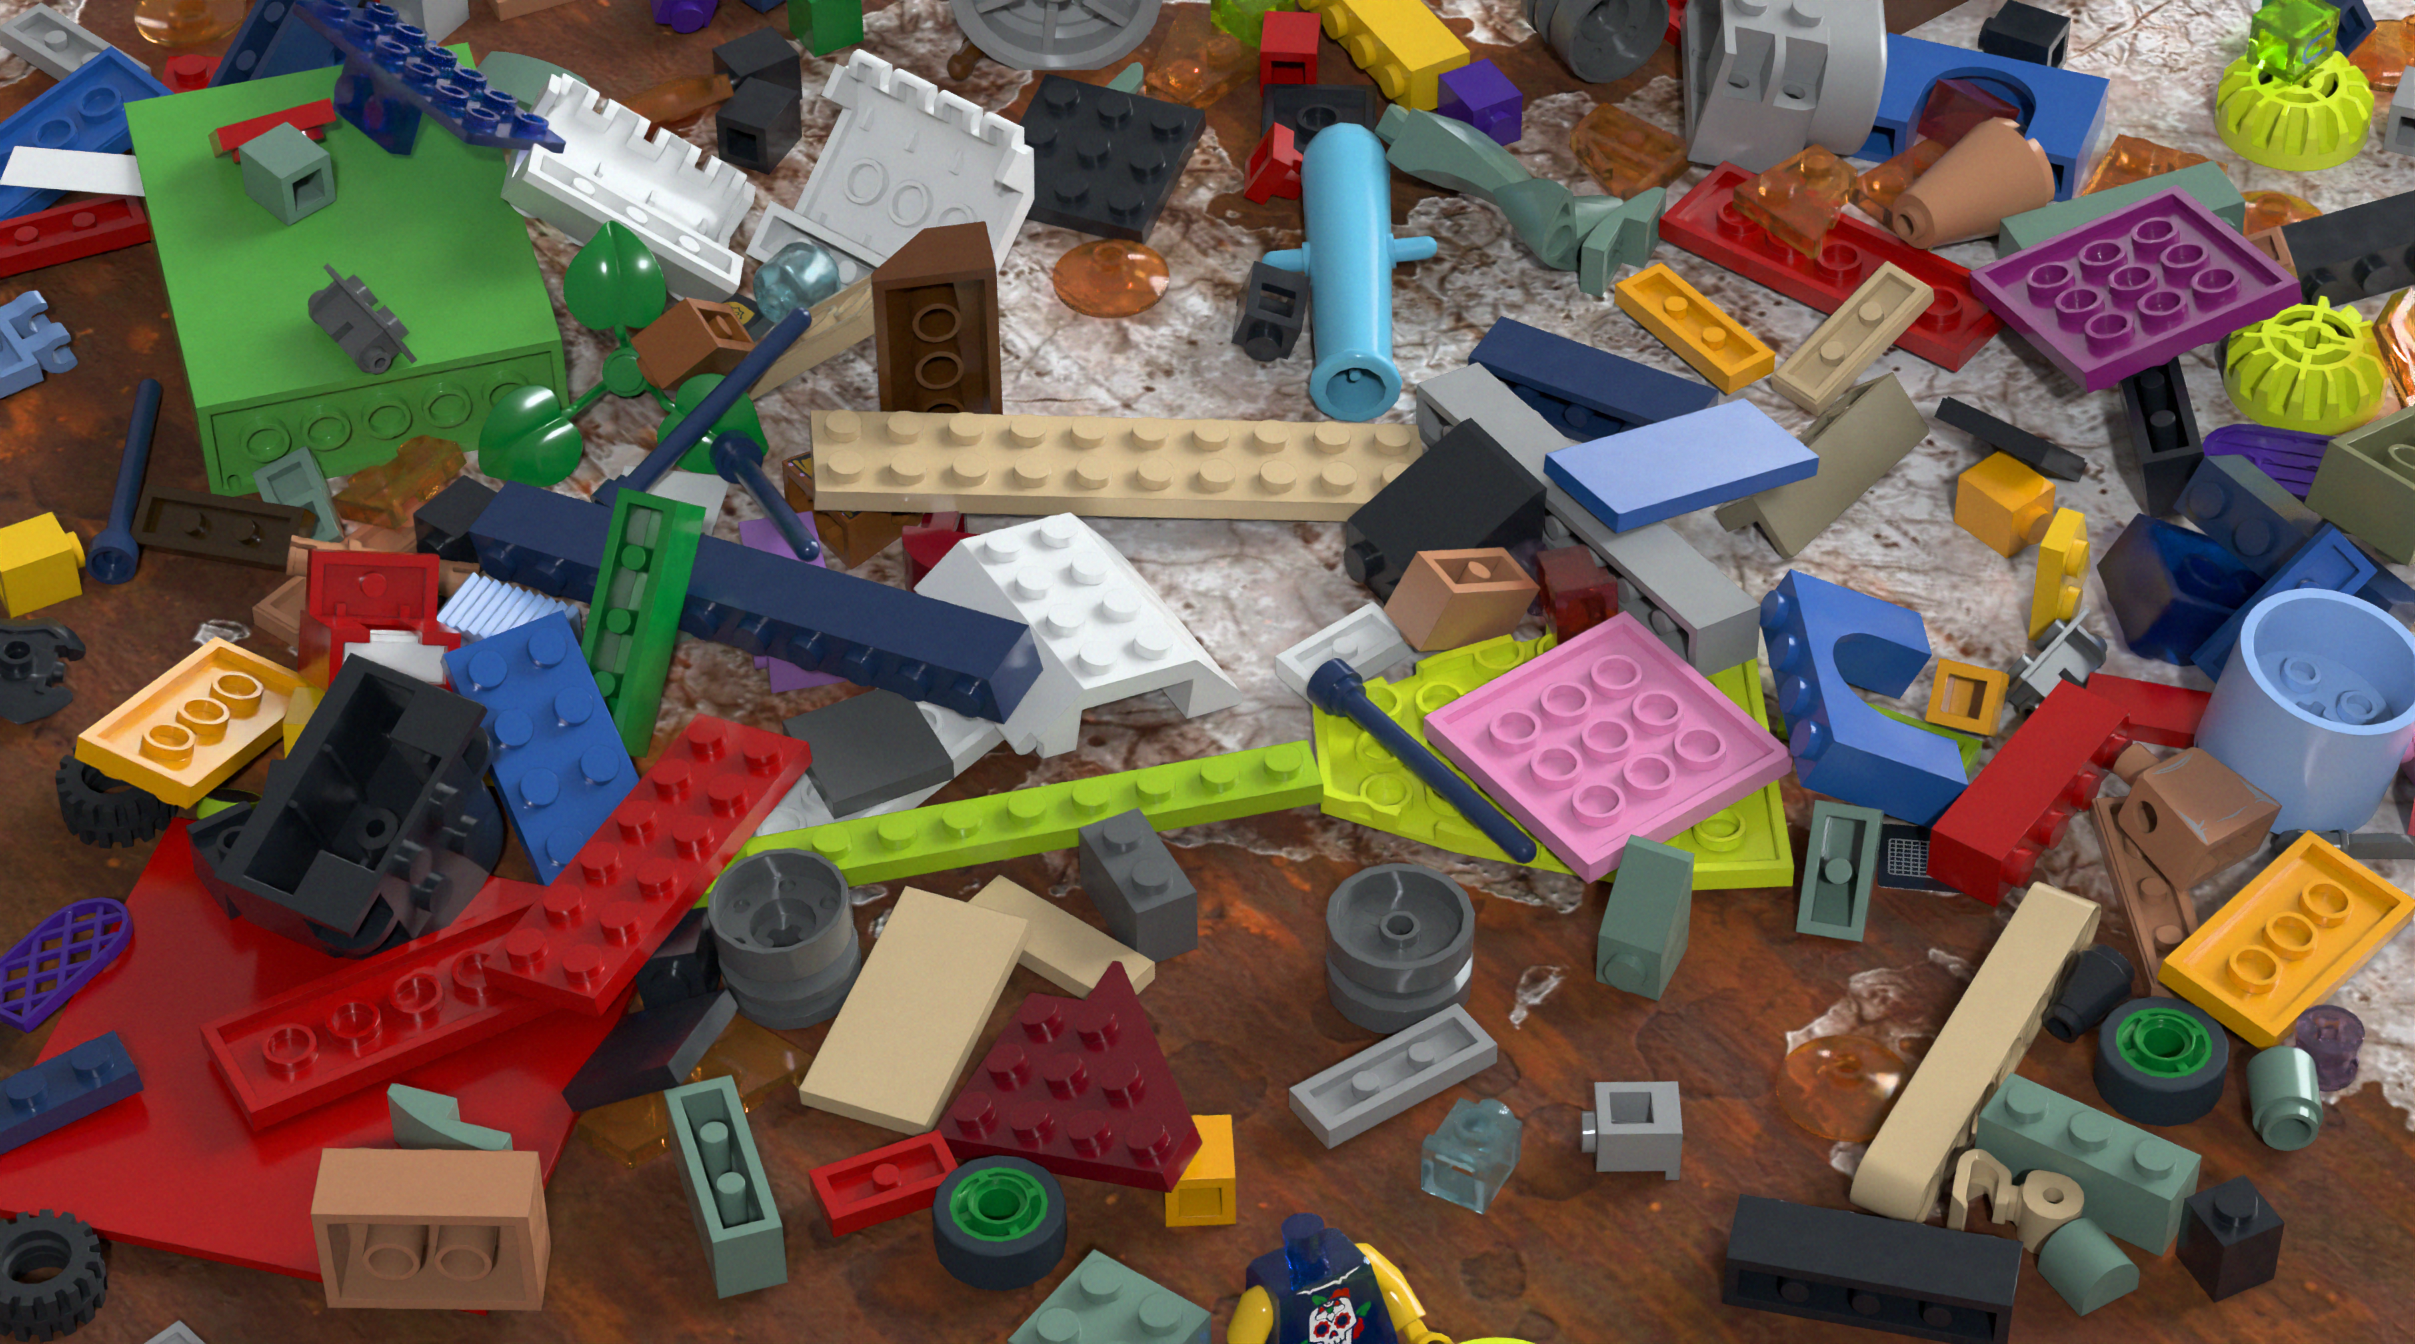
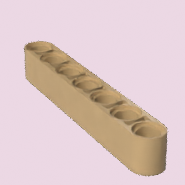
M2039 881L2034 882L1865 1153L1851 1188L1850 1202L1853 1205L1892 1220L1921 1224L1925 1222L1954 1174L1960 1156L1969 1149L1975 1139L1979 1115L2009 1073H2015L2044 1024L2042 1020L2043 1015L2049 1009V1005L2076 953L2088 950L2091 946L2101 916V905L2099 903Z

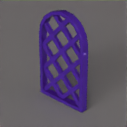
M104 897L80 900L61 908L46 918L0 958V1021L27 1034L30 1033L114 960L127 946L134 930L132 918L127 908L118 900ZM88 913H96L95 918L75 923V918ZM122 921L118 932L104 935L105 925ZM94 928L92 939L72 944L74 933ZM63 937L62 947L41 952L42 942ZM91 949V958L89 960L70 964L71 954ZM60 958L59 968L38 973L39 963ZM29 966L26 977L7 981L8 971ZM57 979L56 989L35 994L38 983ZM26 987L24 998L4 1003L5 992ZM23 1008L22 1017L10 1012Z

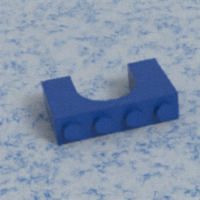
M1888 33L1886 75L1876 119L1862 148L1855 154L1848 156L1903 168L1918 134L1929 122L1953 113H1984L1999 118L2012 119L2021 125L2018 128L2025 134L2024 139L2026 141L2035 138L2042 146L2052 167L2055 184V195L2052 201L2063 202L2074 199L2104 126L2110 79Z
M1790 569L1777 588L1769 591L1763 598L1760 611V626L1800 786L1862 807L1884 810V814L1932 829L1969 786L1957 741L1898 722L1879 713L1860 699L1845 683L1848 682L1900 699L1932 656L1921 613Z

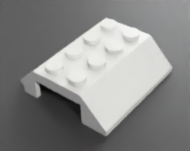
M861 49L853 52L847 66L843 67L836 63L821 95L844 106L794 211L770 200L745 253L832 296L877 270L924 228L986 221L998 275L1034 201V148L1024 144V127L992 112L986 113L983 117L982 107L947 90H943L938 94L936 85L901 68L893 72L892 64Z
M562 73L560 77L551 74L545 85L540 89L514 142L500 197L508 201L518 213L528 218H539L560 229L571 242L582 247L595 236L607 221L615 220L634 232L649 248L661 268L666 290L679 301L688 297L722 303L733 296L740 284L744 258L728 249L730 237L752 206L756 186L747 181L745 182L747 174L713 155L708 157L702 171L695 168L694 166L702 149L662 127L658 128L650 143L643 139L650 126V120L610 98L606 101L601 113L598 114L592 109L599 97V92L565 73Z
M1071 512L962 539L913 588L917 594L1029 625L1043 671L1006 723L1000 724L993 721L996 729L1019 755L1028 754L1036 746V752L1042 759L1074 751L1077 747L1082 710L1160 688L1186 719L1242 703L1243 693L1118 548Z

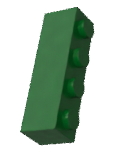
M619 487L581 650L628 755L646 758L707 508Z

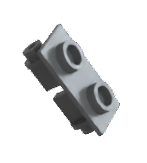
M327 263L323 268L334 281L324 290H318L310 296L308 300L309 317L342 348L363 372H372L374 374L384 372L389 367L391 359L399 352L413 364L417 359L401 341L409 334V331L385 305L375 312L372 307L378 300L355 274L345 281Z
M2085 607L2069 625L2061 618H2058L2034 644V647L2041 652L2036 660L2025 652L2007 671L2006 674L2010 675L2004 705L2009 700L2012 701L2019 708V713L2025 721L2062 680L2059 674L2066 681L2080 687L2089 678L2090 672H2095L2105 663L2107 651L2105 640L2098 634L2088 633L2079 625L2090 613L2091 610Z

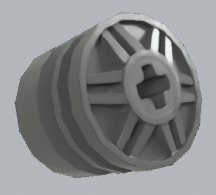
M1521 0L1520 9L1532 29L1538 32L1547 44L1554 47L1556 54L1576 75L1593 83H1609L1627 77L1640 68L1659 48L1669 26L1670 7L1667 0Z
M801 849L764 850L739 860L718 878L709 894L708 920L714 946L719 954V968L723 975L724 989L727 988L739 1007L736 1010L738 1014L755 1025L776 1030H787L813 1026L834 1017L840 1012L863 968L861 949L858 946V934L853 925V909L848 884L838 866L818 853Z

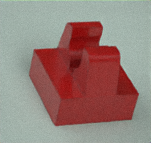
M1274 122L1245 160L1244 197L1264 205L1272 194L1290 200H1297L1302 194L1303 187L1301 185L1300 171L1304 155L1294 149L1293 130Z

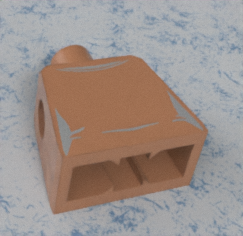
M2137 742L2120 755L2113 767V772L2132 788L2118 814L2119 825L2181 893L2258 853L2282 808V805L2274 798L2201 748L2190 747L2161 762L2141 743Z

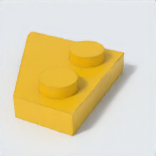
M2060 507L2040 544L2028 640L2037 642L2058 618H2061L2066 624H2070L2078 616L2083 598V589L2081 588L2091 567L2090 543L2087 539L2084 513Z

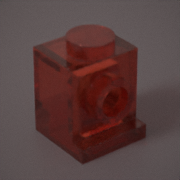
M1586 544L1536 552L1537 585L1540 587L1538 591V605L1557 646L1619 614L1618 582L1614 575H1608L1604 566L1596 567Z

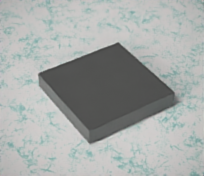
M879 688L782 721L784 736L809 743L813 762L806 769L805 773L834 819L954 779L953 760L916 703L900 694Z

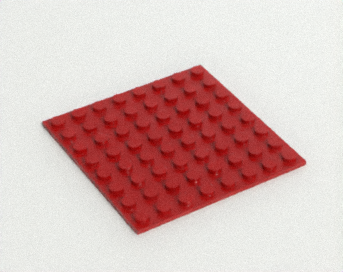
M173 817L124 904L132 918L134 928L129 943L114 960L73 994L33 1065L36 1066L86 1041L93 1040L115 1030L138 1071L144 1090L0 1155V1218L17 1221L16 1214L28 1211L30 1218H35L39 1216L40 1209H52L54 1218H59L65 1211L75 1215L77 1224L83 1220L87 1222L92 1228L93 1235H97L98 1238L323 1283L311 1220V1209L323 1148L403 1149L394 1140L387 1091L392 1083L457 1098L460 1122L510 1133L513 1151H538L543 1191H545L581 1113L571 1110L561 1092L622 1016H626L638 987L635 977H633V980L628 983L600 1018L562 1008L254 1132L203 1046L199 1024L361 960L330 957L248 922L243 915L230 920L195 874L186 826L196 821ZM489 875L480 892L451 925L549 886ZM122 921L113 923L108 934L118 932ZM458 1310L487 1316L489 1310Z

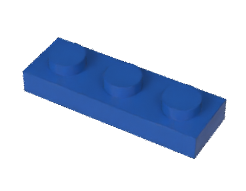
M2328 522L2189 658L2217 685L2244 621L2258 603L2274 594L2303 588L2333 590L2353 596L2378 570Z

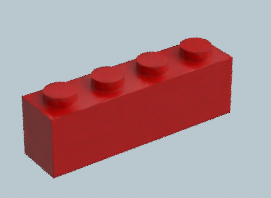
M2062 679L1932 827L1926 875L1995 908L2013 887L2022 888L2032 874L2036 859L2046 848L2054 850L2059 845L2067 830L2070 819L2078 810L2086 812L2091 807L2092 799L2097 797L2101 783L2109 773L2115 774L2113 767L2117 759L2128 747L2133 745L2132 739L2127 737L2131 710Z

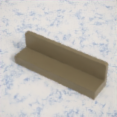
M1893 372L1857 385L1796 438L1820 457L1816 476L1724 502L1714 513L1726 532L1758 521L1783 559L1792 558L1929 434V427Z

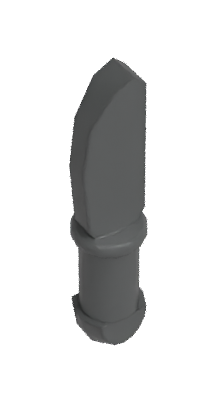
M2298 829L2283 832L2275 842L2276 851L2281 855L2304 833H2298ZM2339 830L2338 833H2315L2353 859L2415 860V836L2410 834L2366 833L2348 835L2346 830Z

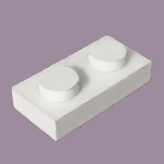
M1372 601L1275 656L1276 676L1313 705V702L1307 697V686L1312 675L1325 662L1334 658L1344 660L1361 675L1364 682L1414 653V647L1403 640L1400 635V629L1383 609Z

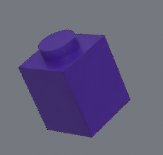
M1488 58L1439 75L1438 115L1467 122L1488 135L1500 146L1521 140L1523 94Z

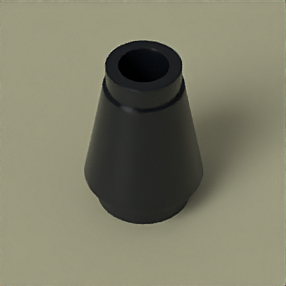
M2094 944L2089 950H2082L2076 953L2049 1005V1009L2043 1015L2042 1020L2046 1029L2057 1039L2066 1043H2074L2080 1035L2087 1032L2130 997L2132 993L2131 984L2135 980V971L2130 962L2120 952L2104 944Z

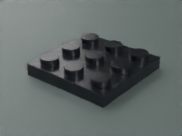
M1046 74L1018 124L1024 127V144L1034 148V201L1025 219L1144 247L1206 128L1205 111Z

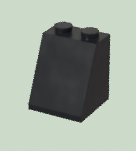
M1472 418L1460 422L1347 520L1346 549L1343 554L1345 566L1350 575L1356 581L1363 582L1383 602L1384 606L1417 551L1504 547L1524 571L1534 579L1539 576L1547 487Z

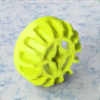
M2281 40L2274 46L2272 53L2260 44L2245 53L2244 56L2242 55L2231 62L2224 69L2223 79L2218 85L2214 112L2215 128L2220 138L2229 148L2254 163L2274 169L2299 172L2332 168L2352 159L2363 149L2367 142L2374 106V95L2369 90L2368 79L2356 65L2350 66L2349 61L2339 51H2335L2328 57L2319 55L2308 64H2304L2302 57L2305 50H2291L2288 40ZM2313 43L2308 48L2306 53L2307 59L2320 51L2317 43Z
M2320 296L2316 306L2301 305L2299 303L2280 311L2271 319L2257 321L2231 332L2224 363L2223 384L2232 403L2243 414L2263 426L2328 436L2338 435L2367 424L2383 407L2390 377L2392 352L2384 343L2385 336L2371 320L2362 322V316L2355 307L2348 305L2340 312L2330 309L2327 297Z

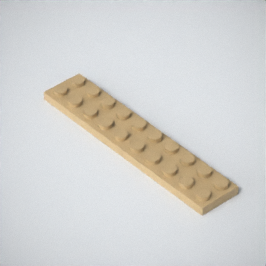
M846 409L810 410L809 422L814 510L927 513L959 511V513L1019 515H1060L1071 512L1075 516L1347 522L1353 514L1423 455L1418 425L1398 423L1218 420L1214 418L1096 417L1092 415L974 414L969 412L850 411Z

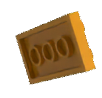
M214 637L81 733L77 738L74 758L99 769L107 777L126 781L148 791L162 802L179 805L188 809L283 736V721L295 687L317 686L291 669L219 637Z
M2307 830L2167 956L2162 962L2156 979L2195 1006L2203 1009L2211 1017L2261 1051H2265L2270 1047L2281 1044L2412 921L2415 913V899L2312 831Z

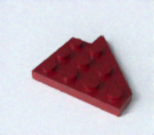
M1112 961L1086 1000L1030 992L935 1129L940 1130L954 1158L976 1160L996 1155L1019 1157L1044 1167L1051 1174L1166 1193L1172 1192L1203 1144L1153 1030L1120 961Z

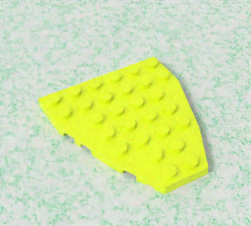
M1610 606L1601 608L1600 621L1570 629L1566 619L1546 623L1545 636L1525 642L1520 640L1515 642L1511 634L1470 644L1417 661L1415 675L1388 685L1383 676L1362 684L1366 689V697L1534 841L1537 846V854L1533 861L1526 864L1515 861L1349 716L1328 715L1313 703L1312 722L1316 765L1324 784L1323 803H1320L1321 812L1454 853L1579 876L1423 736L1424 716L1614 617L1618 613ZM1757 658L1705 677L1770 733ZM1778 779L1662 843L1694 853L1692 890L1793 886L1794 864ZM1618 868L1597 880L1614 883Z

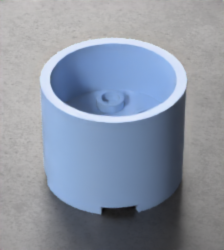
M2303 588L2274 594L2258 603L2246 617L2197 727L2194 747L2201 748L2282 805L2269 830L2270 832L2281 835L2285 831L2296 829L2306 831L2335 830L2336 833L2339 830H2346L2347 834H2350L2364 826L2378 810L2415 734V637L2405 626L2384 610L2345 593L2326 589Z

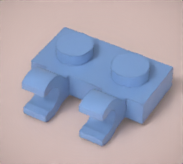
M38 290L25 292L14 301L0 307V398L13 395L26 387L43 381L41 369L58 374L67 372L78 364L77 358L68 346L55 350L58 346L72 341L62 323L51 324L45 314L37 315L31 319L36 313L48 309L46 301Z

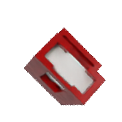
M308 549L305 610H300L297 673L324 692H327L351 652L453 692L440 660L444 653L461 648V633L437 620L440 556L432 553Z

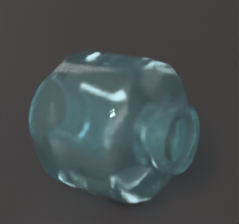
M792 242L783 247L757 269L753 278V291L758 307L767 319L776 324L792 309L796 307L808 309L841 290L839 269L835 260L824 249L805 242Z

